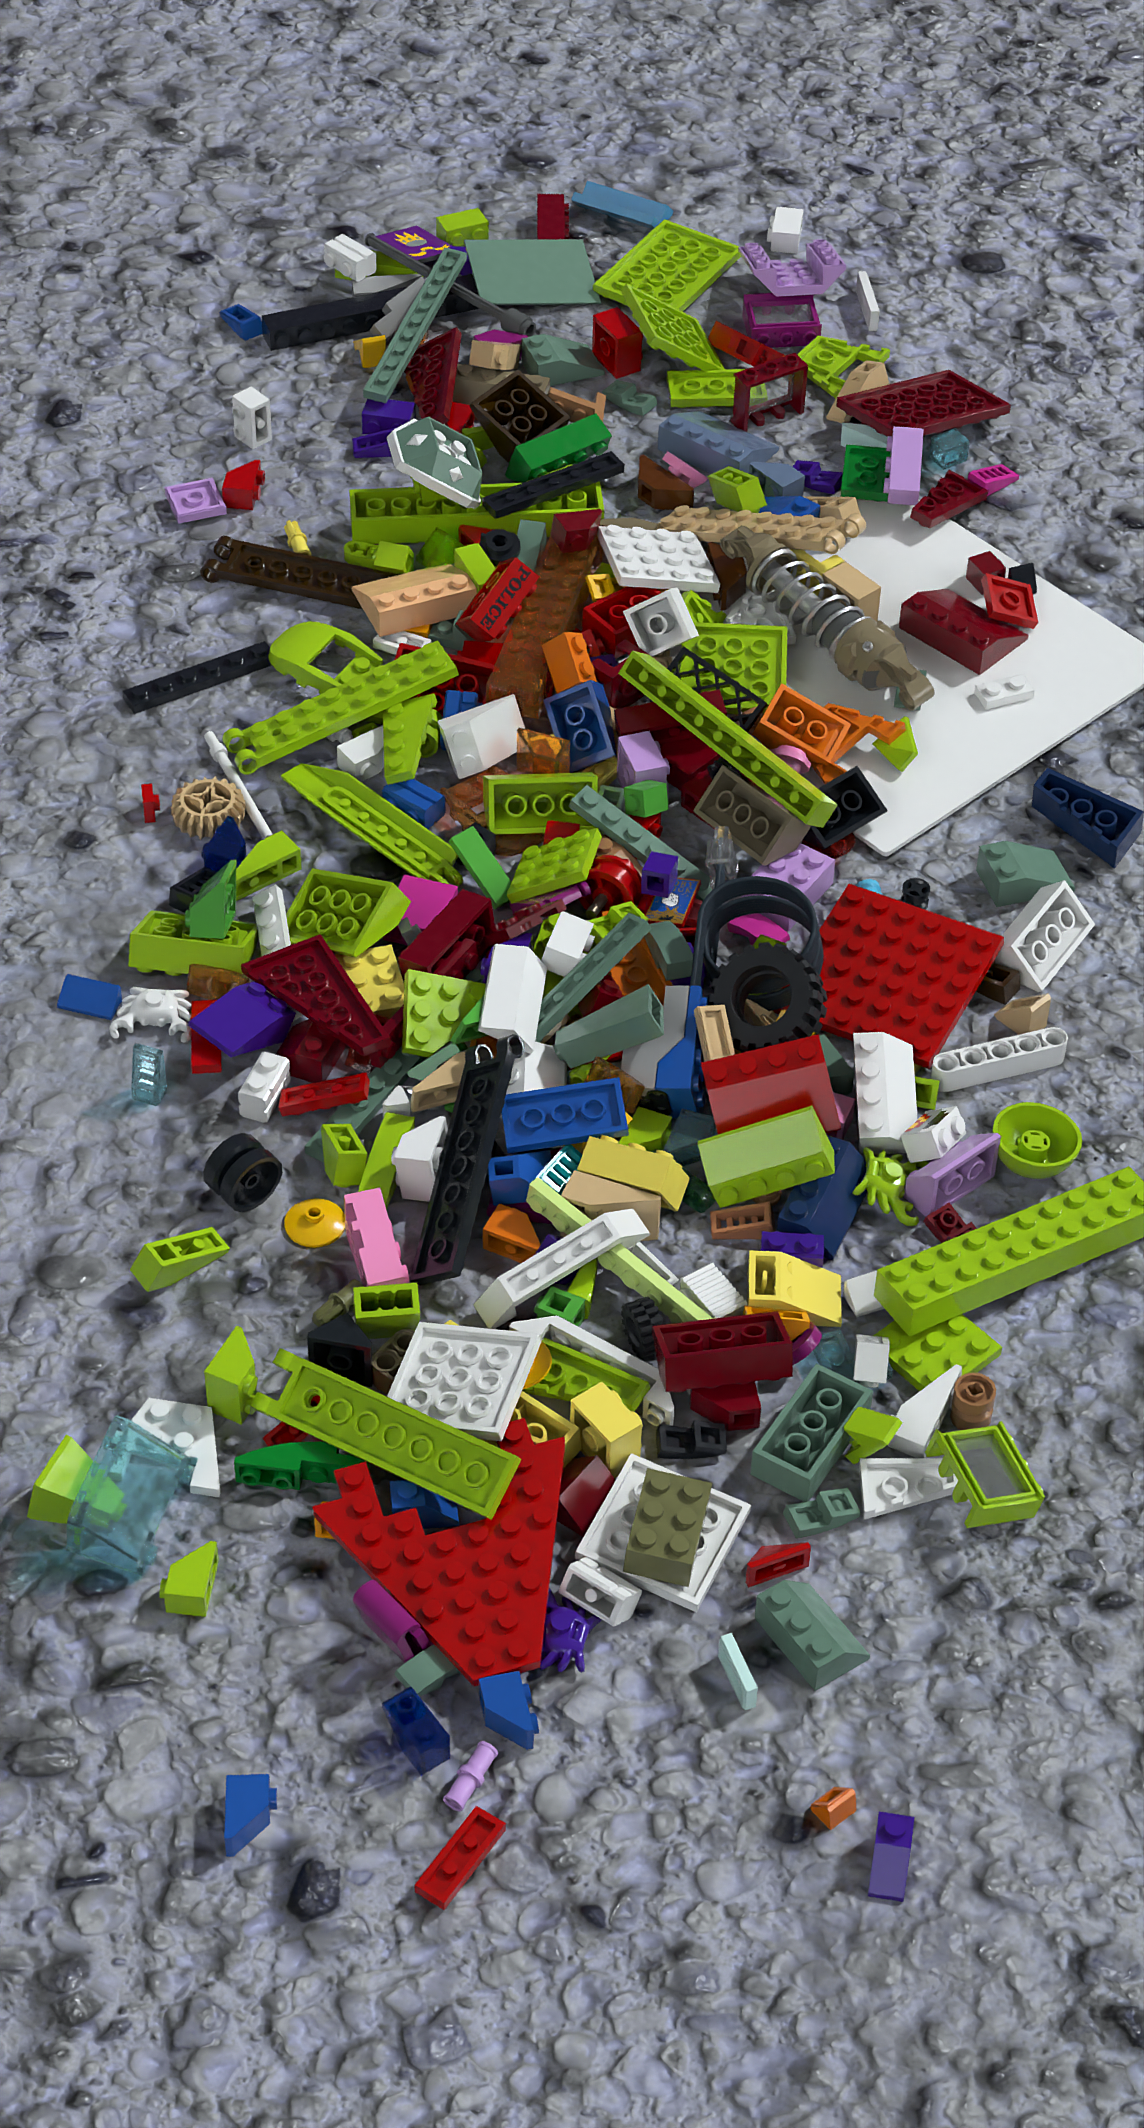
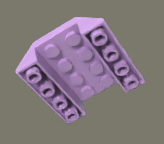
M815 239L813 243H806V262L803 259H791L787 263H781L780 260H770L762 246H758V243H746L745 246L738 247V252L753 275L775 296L823 294L846 270L844 261L832 245L824 239Z

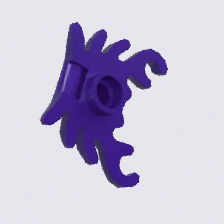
M549 1589L547 1612L550 1614L546 1615L542 1657L544 1656L545 1658L541 1660L539 1669L543 1670L560 1659L557 1669L559 1672H562L569 1665L571 1659L575 1658V1665L578 1671L581 1673L585 1672L584 1645L588 1633L590 1634L592 1629L602 1619L595 1615H592L588 1620L585 1619L586 1609L579 1606L578 1612L575 1611L572 1601L564 1596L562 1597L563 1606H559L553 1592Z

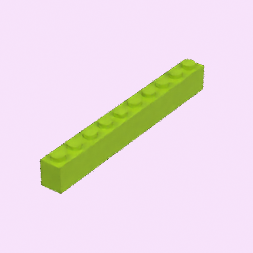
M636 651L630 653L618 674L806 825L824 827L838 804L652 656Z

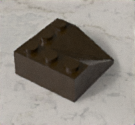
M516 370L470 404V408L496 451L508 463L516 446L568 425L571 418L520 370Z

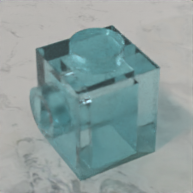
M956 428L931 437L929 457L943 470L963 463L968 458L970 441Z

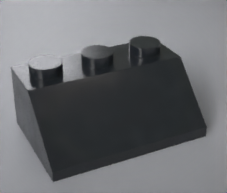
M858 766L818 788L838 805L824 827L811 826L803 840L824 850L888 811Z

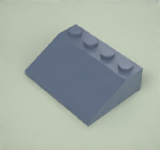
M701 411L672 414L659 425L658 450L664 453L668 451L682 461L710 474L728 466L749 474V463L766 462L779 451V446Z

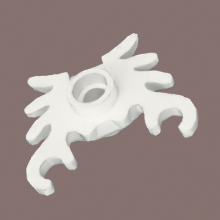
M132 987L130 988V994L132 995L122 1000L123 1006L117 1011L119 1018L114 1020L109 1027L110 1035L115 1039L119 1038L117 1029L120 1027H124L129 1033H133L135 1021H139L143 1026L149 1024L160 1027L171 1023L169 1035H174L177 1031H184L181 1035V1042L185 1043L191 1039V1027L179 1017L184 1018L186 1021L191 1020V1014L186 1009H191L192 1004L184 999L189 996V992L186 990Z

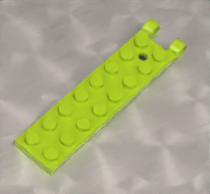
M437 640L433 643L425 644L422 648L409 654H404L385 665L378 666L368 673L354 677L342 685L330 688L316 697L304 700L290 709L280 711L277 715L257 722L242 731L238 728H231L223 734L222 740L229 752L237 753L234 760L239 771L242 774L249 775L266 764L458 676L459 673L457 667ZM240 737L237 743L229 744L233 738ZM252 745L255 751L253 752L252 750L245 748L247 746ZM252 758L249 764L242 765L244 760Z
M279 1348L272 1363L292 1374L278 1401L257 1392L250 1405L251 1408L492 1520L522 1459ZM314 1396H320L319 1404L315 1407H312V1398Z

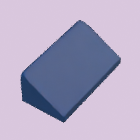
M67 974L60 992L57 1008L112 1020L122 1002L121 987L111 983Z

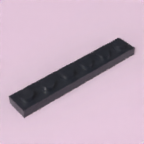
M610 451L483 497L482 506L494 519H498L624 473L625 464Z
M263 641L122 691L123 699L132 712L136 714L272 666L268 658L270 647Z

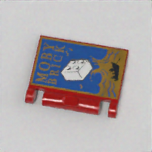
M677 878L669 898L643 893L637 908L649 919V924L671 921L677 928H684L701 887V880Z

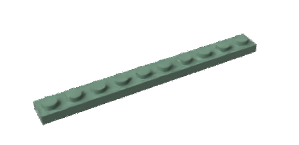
M450 248L443 249L363 389V398L387 403L467 260L466 252Z
M475 968L463 980L482 983L484 975H481L480 970ZM401 1046L393 1058L389 1059L381 1069L376 1067L369 1074L368 1100L356 1104L341 1105L325 1124H351L358 1135L380 1111L384 1101L398 1085L402 1086L409 1078L406 1072L423 1062L427 1057L402 1053ZM320 1128L305 1145V1154L324 1163Z

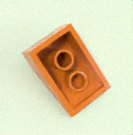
M781 683L751 735L757 737L762 745L770 750L781 745L793 746L806 753L809 761L828 766L851 723Z

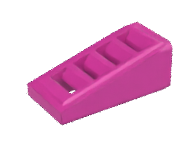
M1003 464L969 472L968 480L987 489L988 497L1019 480V475Z

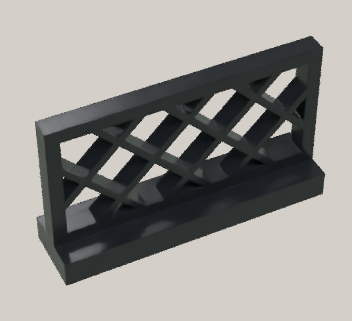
M684 646L667 668L672 673L676 670L674 675L680 680L681 678L695 675L697 687L692 689L697 693L730 686L735 688L736 698L723 701L725 706L737 703L738 716L730 717L733 722L739 721L740 727L747 733L768 706L767 702ZM686 656L694 661L695 670L680 672V663ZM709 672L714 674L715 684L701 686L700 674ZM643 694L649 703L653 702L645 694ZM752 700L758 704L753 713L742 714L741 702Z

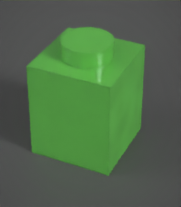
M644 780L624 787L626 814L646 818L669 810L666 783Z

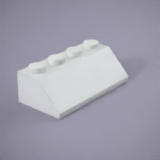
M1065 880L1039 889L1002 934L1004 945L995 958V963L1019 971L1020 984L1037 992L1043 991L1095 925Z
M885 1032L853 1033L859 1153L864 1155L863 1149L866 1147L871 1149L873 1154H879L882 1150L887 1151V1154L906 1153L900 1135L918 1119L913 1047L911 1044Z
M535 1042L534 1051L531 1054L524 1051L520 1058L515 1059L506 1094L567 1085L566 1061H561L557 1057L553 1046ZM501 1113L498 1124V1132L495 1136V1141L503 1150L505 1155L553 1150L564 1147L556 1146L508 1154Z

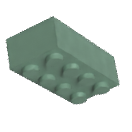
M816 1363L753 1450L750 1475L803 1502L810 1501L850 1444L849 1441L852 1437L843 1429L846 1422L858 1407L871 1410L873 1390Z

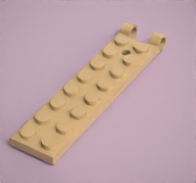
M683 505L675 508V511L670 515L663 517L657 526V529H665L669 532L690 531L698 537L699 541L720 543V539L742 525L747 526L754 533L772 535L779 544H784L789 549L825 551L828 554H836L845 546L844 535L850 538L857 537L866 529V522L861 515L856 513L842 520L835 519L833 516L816 518L813 515L793 516L791 513L776 515L771 512L751 513L750 510L737 512L730 511L727 508L711 510L709 507L697 509ZM851 522L856 525L857 530L852 526Z

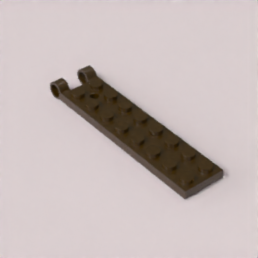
M221 536L214 546L216 556L228 561L222 563L216 559H208L200 570L202 578L210 583L224 579L357 609L363 608L352 592V586L400 575L234 540L229 536Z

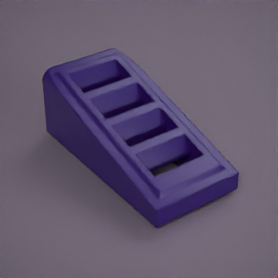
M396 428L353 438L354 457H392L387 436Z

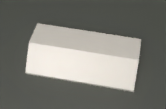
M503 944L494 945L478 1031L498 1040L512 1034L518 1035L523 1041L524 1051L531 1054L534 1051L547 966L529 947Z

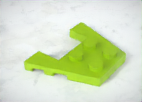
M817 336L797 355L808 365L807 378L836 399L846 382L838 378L843 371L857 359L863 362L874 361L884 363L890 356V349L881 348V351L871 350L870 345L861 344L859 347L847 345V341Z

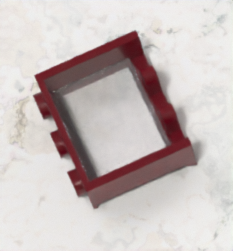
M792 353L734 373L733 418L729 421L735 427L747 432L748 419L757 426L765 424V416L763 414L767 412L773 414L777 419H784L785 409L783 407L791 405L799 414H803L808 365L796 353Z

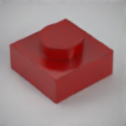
M152 783L141 784L145 823L156 822L155 811H160L159 794H153Z

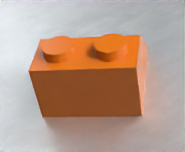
M564 632L542 645L557 694L589 680L597 682L594 667L590 661L586 648L587 645L582 633Z

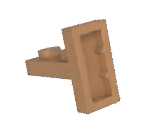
M550 387L547 396L571 417L570 422L574 423L595 413L603 422L606 395L597 392L593 402Z

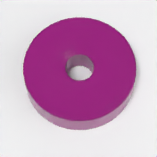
M810 1322L809 1329L792 1340L793 1365L806 1358L817 1347L822 1338V1333L812 1322Z

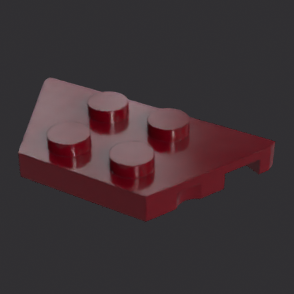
M562 899L542 906L537 902L514 912L513 916L507 920L503 919L490 926L491 932L483 938L488 947L510 940L542 923L544 919L551 915L561 913L567 908Z

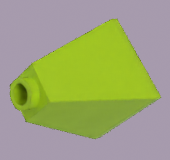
M65 1435L33 1485L27 1518L109 1529L113 1522L120 1523L127 1510V1506L123 1504L125 1495L72 1437Z

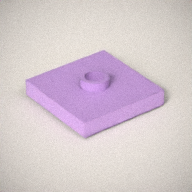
M213 478L164 487L166 498L178 524L227 514L225 503Z

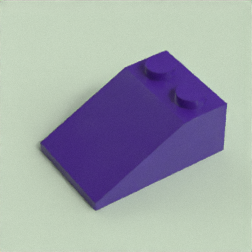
M250 982L234 987L192 1018L188 1026L229 1057H235L282 1043L287 1036L296 1013L287 1007L286 1002L268 993L263 985L257 982Z

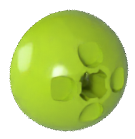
M1033 1102L1013 1104L1003 1109L994 1120L992 1133H998L1001 1136L998 1157L1008 1169L1025 1178L1046 1179L1062 1173L1075 1161L1082 1147V1135L1076 1123L1062 1111L1045 1104Z

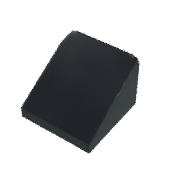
M1033 563L1009 568L1008 579L1030 584L1033 595L1037 593Z

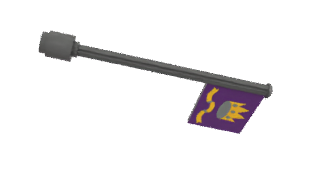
M419 226L375 236L374 233H369L365 237L366 246H372L426 278L432 269L422 263L438 259L444 248L452 246ZM456 282L452 285L450 292L499 319L501 329L504 331L523 334L528 337L533 336L536 324L532 318L514 308L504 311Z

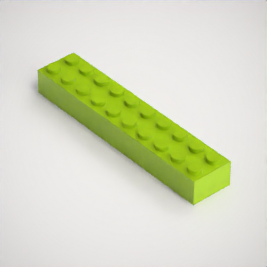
M599 481L498 519H494L482 506V498L521 483L481 484V504L476 509L466 508L449 498L422 503L420 494H415L413 487L349 490L352 541L356 540L370 544H379L380 541L390 543L459 541L460 525L494 530L503 529L517 535L520 519L545 522L546 537H551L554 514L601 509V519H604L601 485Z
M1128 1166L877 1269L874 1297L907 1335L911 1336L1144 1237V1181Z

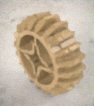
M204 776L203 780L198 781L194 778L192 783L184 782L183 788H177V792L173 795L171 801V815L173 816L175 826L180 828L181 833L188 832L190 838L196 835L199 836L200 840L204 837H210L212 840L214 836L223 838L224 833L232 834L233 829L240 828L241 821H244L246 806L241 789H237L235 783H228L227 779L218 781L216 776L213 779H206Z

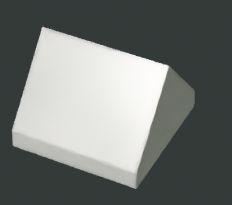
M398 1085L384 1101L383 1118L386 1112L410 1116V1102L402 1086Z

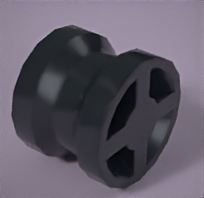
M921 878L906 880L902 887L903 895L901 896V901L926 910L930 894L929 883Z

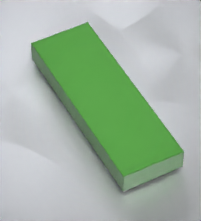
M474 826L451 837L448 842L484 895L491 899L493 908L496 910L509 903L510 900L507 897V892L511 885V880Z

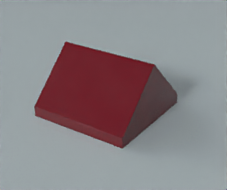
M598 1455L574 1458L563 1468L557 1521L582 1537L586 1534L616 1481Z

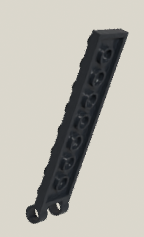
M512 1034L500 1038L497 1041V1054L494 1059L490 1048L485 1044L469 1047L465 1052L466 1062L409 1278L411 1283L417 1282L421 1286L461 1276L468 1244L471 1240L475 1216L478 1212L482 1188L485 1184V1176L491 1159L495 1136L498 1132L502 1108L505 1104L508 1084L511 1080L515 1059L520 1058L524 1053V1044L518 1035Z

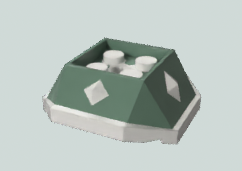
M430 417L420 420L412 419L392 430L387 436L395 469L411 476L425 487L466 508L476 509L481 504L482 470L472 439Z

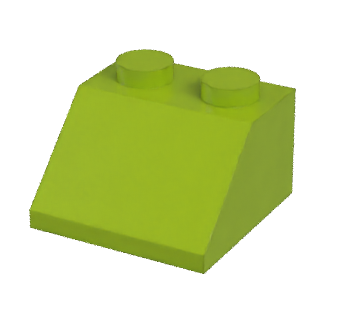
M236 1326L205 1369L204 1376L207 1406L212 1407V1413L242 1425L248 1415H252L256 1411L250 1405L257 1393L258 1378L255 1375V1363L243 1329Z

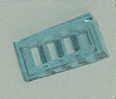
M135 1043L132 1058V1099L158 1106L167 1092L163 1050Z

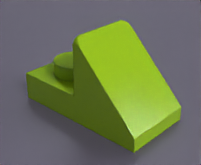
M856 1408L843 1428L852 1437L849 1441L852 1446L845 1457L855 1465L860 1461V1458H866L890 1443L903 1422L899 1418L870 1409Z

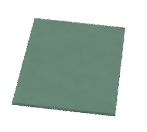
M583 239L464 240L478 295L494 305L601 304L599 294L593 290L595 280Z

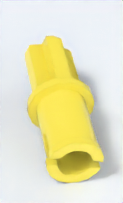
M286 521L284 530L288 537V546L296 553L311 556L312 554L307 546V537L301 532L298 522Z

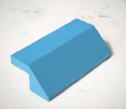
M591 181L586 182L582 194L574 192L571 201L579 207L650 229H654L664 219L668 220L674 212L666 204Z

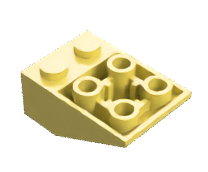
M749 1250L747 1306L807 1312L810 1322L814 1323L815 1326L841 1327V1275L783 1252Z

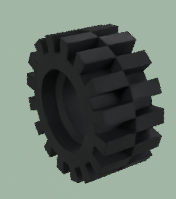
M644 1297L623 1304L621 1307L623 1319L621 1320L625 1326V1335H628L629 1345L632 1344L633 1352L641 1359L655 1355L652 1326L663 1325V1317L659 1315V1309L655 1306V1302L652 1299L650 1300V1297Z

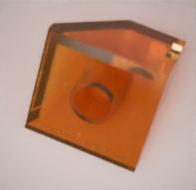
M518 728L517 771L527 774L570 773V740Z

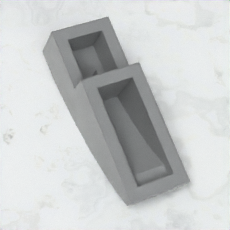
M422 276L384 305L382 311L386 316L376 322L370 329L374 337L385 335L386 341H388L396 333L425 280Z

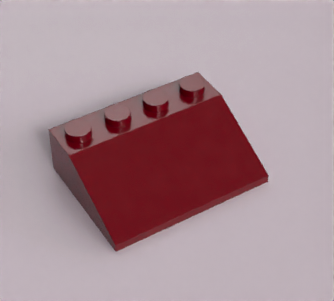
M949 589L917 592L901 604L899 628L978 675H981L1028 640L1029 637L1028 634L1007 622L988 618L986 610Z

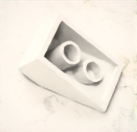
M514 694L437 721L453 771L459 779L484 771L528 746L529 739Z

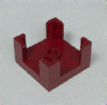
M626 639L617 644V648L628 655L632 651L649 655V653ZM597 658L591 663L594 667L596 679L604 683V690L610 707L615 709L624 708L632 705L644 696L640 690L618 674L627 659L612 667Z

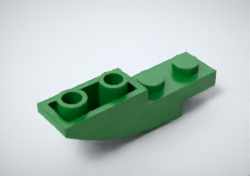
M326 1442L284 1443L260 1448L235 1457V1481L249 1486L262 1485L276 1487L281 1490H300L302 1480L336 1484L334 1470L366 1461L356 1456L339 1454V1448Z

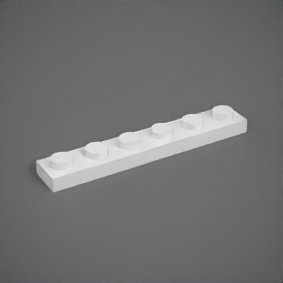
M275 884L252 897L261 956L291 945L283 893ZM287 1004V1007L296 1013L293 1021L302 1017L300 1012Z

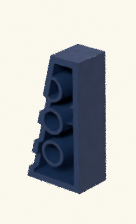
M1046 768L1033 786L1032 807L1114 869L1141 834L1144 811L1050 768Z

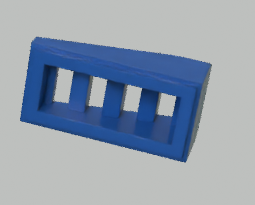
M237 304L219 312L220 317L243 340L246 341L263 334L261 317L242 305Z

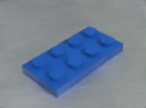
M619 1077L506 1094L505 1104L501 1112L508 1154L587 1142L589 1136L600 1139L602 1135L612 1138L629 1135Z

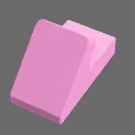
M668 451L662 459L670 465L668 470L673 475L693 488L705 483L708 479L705 475Z

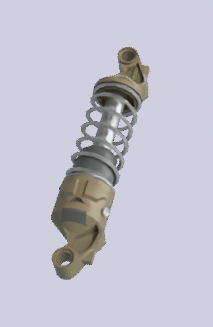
M741 525L720 539V546L729 558L745 557L748 565L747 588L755 595L762 596V601L765 603L776 601V613L783 614L789 612L788 620L792 626L803 623L802 635L805 637L815 635L816 647L827 648L829 650V658L837 664L838 671L850 681L856 680L869 691L897 686L900 690L899 698L901 702L911 711L917 709L935 695L934 688L928 678L909 663L906 647L895 637V631L881 620L876 622L870 616L865 617L862 609L858 606H851L849 598L845 595H838L836 587L833 585L824 584L823 577L820 574L811 572L807 563L798 561L796 554L784 544H779L772 535L754 533L747 526ZM797 565H801L805 568L806 573L795 578ZM807 577L805 585L799 581ZM811 577L819 580V585L808 589ZM824 588L830 589L833 596L821 600ZM820 589L818 596L813 593V591ZM775 590L780 591L777 595L770 599L766 597V595L774 592ZM785 596L793 603L786 609L781 610L779 604L782 597ZM837 599L843 600L846 603V606L840 601H837ZM798 607L806 615L800 620L794 621L792 617L795 609ZM813 619L812 632L808 633L806 626L809 620Z

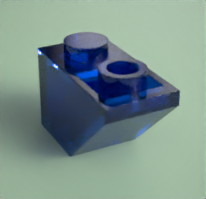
M227 816L222 825L217 826L214 836L209 843L206 842L201 852V857L204 859V867L218 872L230 860H236L237 868L247 856L246 842L233 817Z
M411 1686L382 1703L383 1711L402 1752L421 1776L450 1759V1735Z

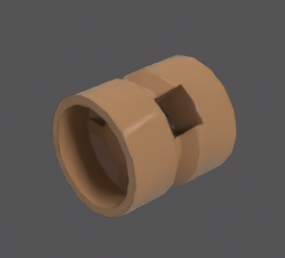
M973 1372L962 1375L955 1382L950 1419L957 1429L967 1430L990 1425L996 1387L989 1377Z

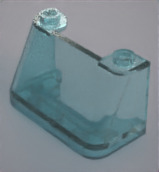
M116 1415L70 1510L67 1521L66 1551L142 1576L146 1566H152L156 1559L159 1547L154 1545L155 1534L176 1488L180 1489L183 1483L188 1485L191 1481L195 1466L190 1465L191 1458L130 1419Z

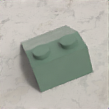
M546 334L522 338L521 362L529 375H540L550 378V386L605 375L603 367L587 344Z
M1010 841L979 846L976 871L996 907L1030 901L1040 888L1063 880L1067 882L1072 891L1075 890V886L1054 850Z

